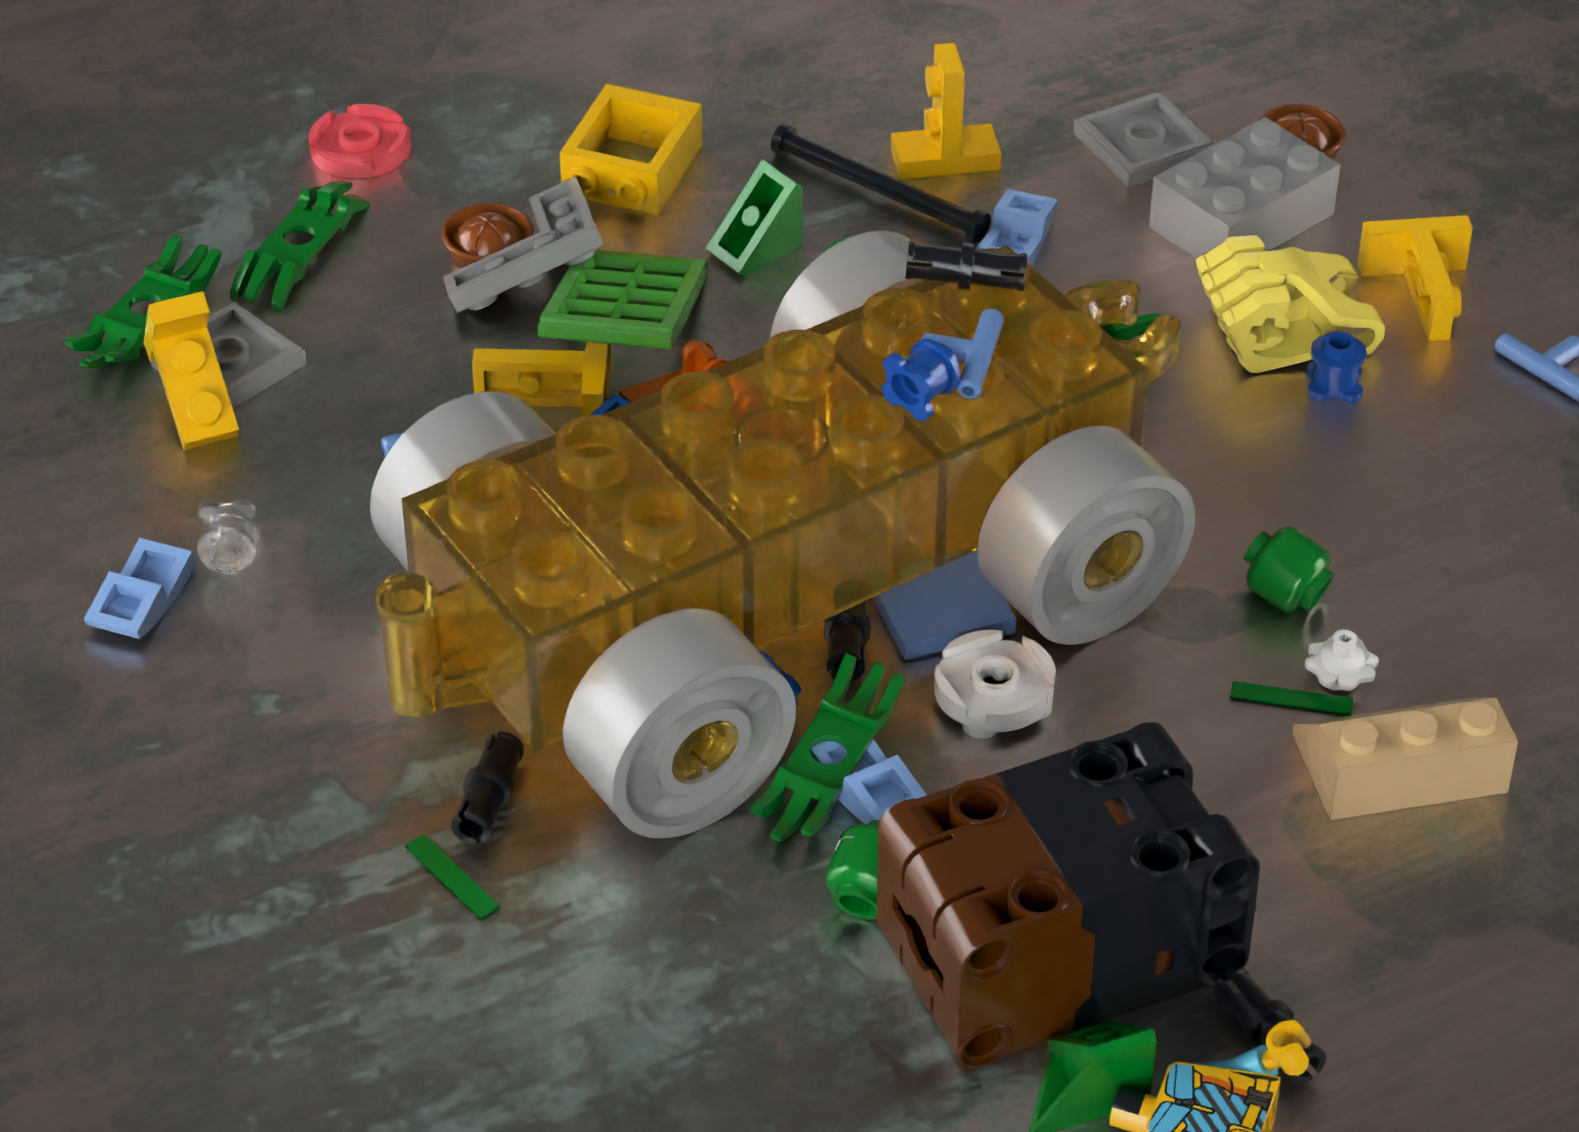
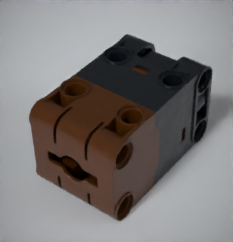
M1142 723L1128 731L1100 740L1084 742L1075 748L980 779L967 780L955 787L918 799L904 800L892 806L879 820L877 827V913L875 917L877 925L899 962L904 967L905 972L930 1014L934 1017L936 1024L960 1064L964 1067L977 1069L989 1065L1003 1056L1047 1042V1038L1108 1021L1207 986H1214L1219 978L1227 982L1231 979L1225 972L1235 967L1244 968L1247 964L1256 911L1260 874L1259 860L1233 823L1225 815H1210L1192 790L1193 768L1160 723Z

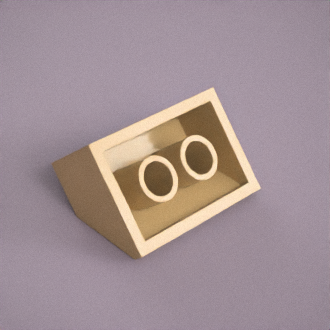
M1497 697L1464 698L1293 724L1292 729L1294 739L1330 820L1508 793L1518 745V739Z

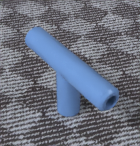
M986 309L981 313L973 340L932 333L922 335L921 339H932L948 346L956 355L958 362L965 363L957 391L966 399H975L981 393L1004 323V316L996 309Z
M1509 333L1501 334L1497 338L1494 345L1497 353L1579 402V376L1563 367L1579 356L1578 336L1570 335L1543 354Z

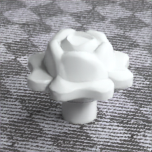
M1346 629L1338 630L1325 642L1309 645L1308 654L1310 657L1306 658L1304 667L1317 675L1322 686L1333 691H1351L1359 683L1371 682L1375 679L1376 671L1374 669L1378 666L1379 658L1366 649L1364 642L1357 639L1354 632Z

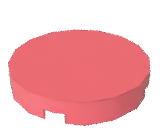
M374 104L346 106L347 113H341L336 116L334 110L329 111L312 124L308 135L309 151L313 163L325 173L340 178L365 179L384 175L397 169L409 157L412 147L411 131L408 125L403 124V117L392 109Z

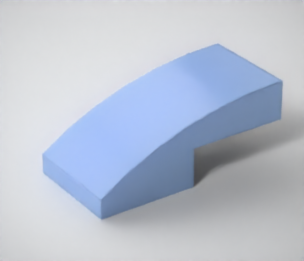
M1008 189L994 207L992 228L978 245L977 250L1013 254L1027 253V268L1024 277H1026L1046 240L1057 211L1058 199Z
M139 538L121 573L108 572L84 617L86 625L141 639L166 614L189 580L197 565L193 552Z
M827 740L815 745L811 750V755L819 763L832 765L841 762L846 757L847 751L840 743ZM872 740L853 774L844 777L842 792L838 800L864 824H869L873 820H880L884 813L895 804L927 795L899 756L895 755L887 759L875 741Z

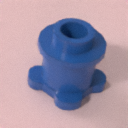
M1335 331L1320 336L1313 342L1311 347L1313 361L1307 366V376L1312 379V382L1308 384L1307 394L1309 397L1317 401L1342 399L1348 403L1357 402L1361 399L1363 387L1358 384V380L1361 378V366L1365 363L1367 354L1366 348L1361 341L1349 333Z
M932 339L919 340L912 346L910 356L906 359L897 353H892L883 361V367L886 371V383L882 385L884 397L890 404L900 405L910 411L913 417L919 421H925L933 415L934 408L930 403L933 398L938 394H950L959 386L961 380L959 362L954 352L948 346Z

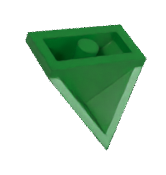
M764 159L761 160L743 190L735 197L729 212L706 246L708 251L743 276L802 247V186Z
M1104 1021L1047 1038L1050 1052L1029 1132H1056L1111 1115L1113 1103L1120 1086L1151 1095L1157 1043L1154 1029Z

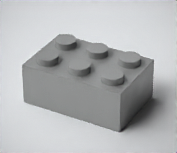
M1263 117L1154 176L1149 228L1195 259L1205 255L1232 236L1257 235L1265 245L1263 251H1271L1334 215L1341 164L1280 127L1277 123Z

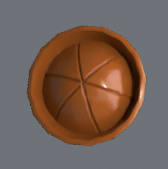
M1304 104L1283 105L1270 109L1259 118L1266 117L1277 123L1280 127L1315 147L1333 160L1346 136L1343 124L1332 113L1315 106Z
M481 203L465 207L452 214L443 225L441 237L456 266L463 268L532 236L534 226L529 217L515 207L500 203Z

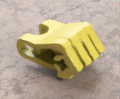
M1257 235L1228 237L1225 242L1196 259L1198 274L1202 279L1204 292L1210 299L1219 327L1226 334L1227 344L1237 353V359L1240 364L1251 373H1261L1313 360L1311 356L1313 342L1325 334L1335 331L1342 332V327L1367 328L1361 334L1353 336L1364 344L1367 351L1366 355L1373 353L1384 339L1385 325L1377 310L1372 305L1357 302L1350 298L1358 280V275L1350 261L1341 255L1304 251L1294 246L1274 251H1263L1265 248L1263 241ZM1334 276H1337V279L1330 283V280Z

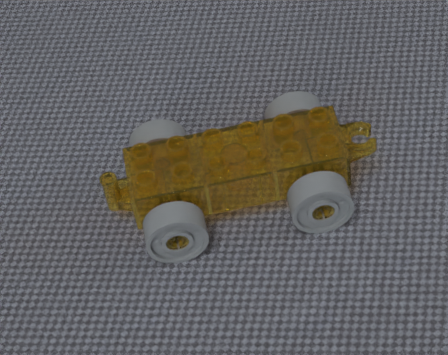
M870 231L852 236L829 248L809 264L798 276L777 310L770 339L765 344V347L705 372H689L678 375L669 380L662 390L605 414L587 415L572 419L565 423L557 434L529 404L516 396L502 392H477L452 399L425 414L401 435L384 458L371 491L370 514L374 529L382 542L409 572V574L402 572L391 575L383 580L376 589V608L381 617L390 704L401 715L423 717L442 708L492 701L534 752L563 740L567 757L572 765L629 830L649 838H673L703 829L719 821L743 804L770 776L788 746L795 724V697L789 683L764 657L759 649L976 550L979 567L984 578L1048 640L1058 644L1077 645L1107 636L1132 621L1161 594L1179 569L1188 551L1194 532L1195 507L1189 491L1141 447L1146 386L1172 367L1178 355L1181 322L1175 316L1162 315L1154 319L1143 337L1133 340H1114L1100 326L1106 324L1131 326L1137 321L1140 286L1137 283L1129 280H1103L1068 290L1063 295L1033 269L1028 262L1026 273L1024 274L1025 284L1023 291L980 285H970V290L958 289V283L911 278V280L905 279L909 241L912 240L892 231ZM1008 246L1002 247L1000 249H982L984 251L1017 254ZM996 309L1002 313L1004 323L979 397L966 399L958 393L957 388L950 394H938L930 401L934 408V413L925 421L915 419L907 409L900 405H892L886 400L882 393V385L886 383V371L883 367L885 358L892 353H897L906 359L910 356L912 346L921 340L922 335L925 333L973 340L981 313L984 310ZM959 362V370L961 376L965 363Z

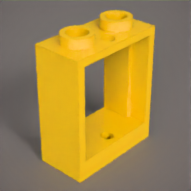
M606 83L560 151L561 183L576 176L587 200L659 215L702 147V104ZM607 138L659 149L650 163L598 152ZM606 189L612 190L615 195L609 194Z

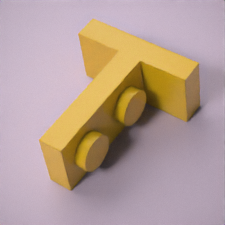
M955 42L934 44V65L926 66V89L928 96L932 97V108H925L924 110L925 130L891 133V152L900 180L1001 170L1002 153L992 124L963 126L965 71Z
M1468 215L1363 222L1357 262L1361 276L1404 274L1428 341L1450 340L1453 318L1460 317L1461 292L1458 285L1451 284L1449 271L1466 270L1473 231L1472 224Z
M203 291L148 304L144 345L149 361H156L183 450L235 438L239 434L238 423L207 328L210 311Z
M586 342L585 351L474 348L472 357L474 393H507L522 399L534 407L581 408L582 421L609 399L612 369L611 344Z

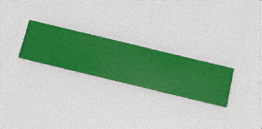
M1233 681L1230 698L1350 716L1354 699Z
M424 834L405 845L409 852L480 919L500 908L484 890Z

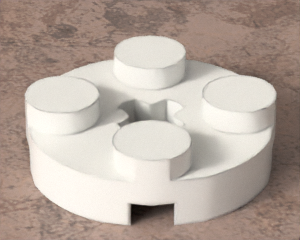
M989 629L970 632L952 640L942 651V660L936 665L934 673L935 698L941 709L950 718L962 723L966 734L979 739L990 738L997 732L1021 729L1050 715L1055 687V664L1049 653L1040 644L1025 636H1022V644L1013 640H1003V631ZM992 676L997 682L1003 681L1005 683L989 684L984 682V678Z

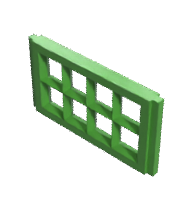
M596 250L594 255L586 261L570 265L540 315L537 336L540 338L672 350L706 281L708 262L704 259Z

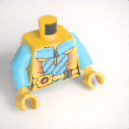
M1286 1020L1278 1023L1269 1031L1266 1037V1046L1260 1045L1229 1059L1199 1064L1177 1061L1168 1066L1157 1096L1120 1086L1113 1103L1110 1126L1130 1132H1271L1275 1121L1281 1078L1277 1077L1279 1067L1291 1076H1299L1304 1073L1309 1064V1057L1303 1049L1310 1046L1311 1039L1299 1022Z

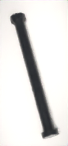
M781 124L772 136L770 144L772 152L781 156H786L787 154L794 155L964 231L965 237L973 242H981L989 231L991 225L990 214L982 210L971 212L797 135L796 129L792 126Z

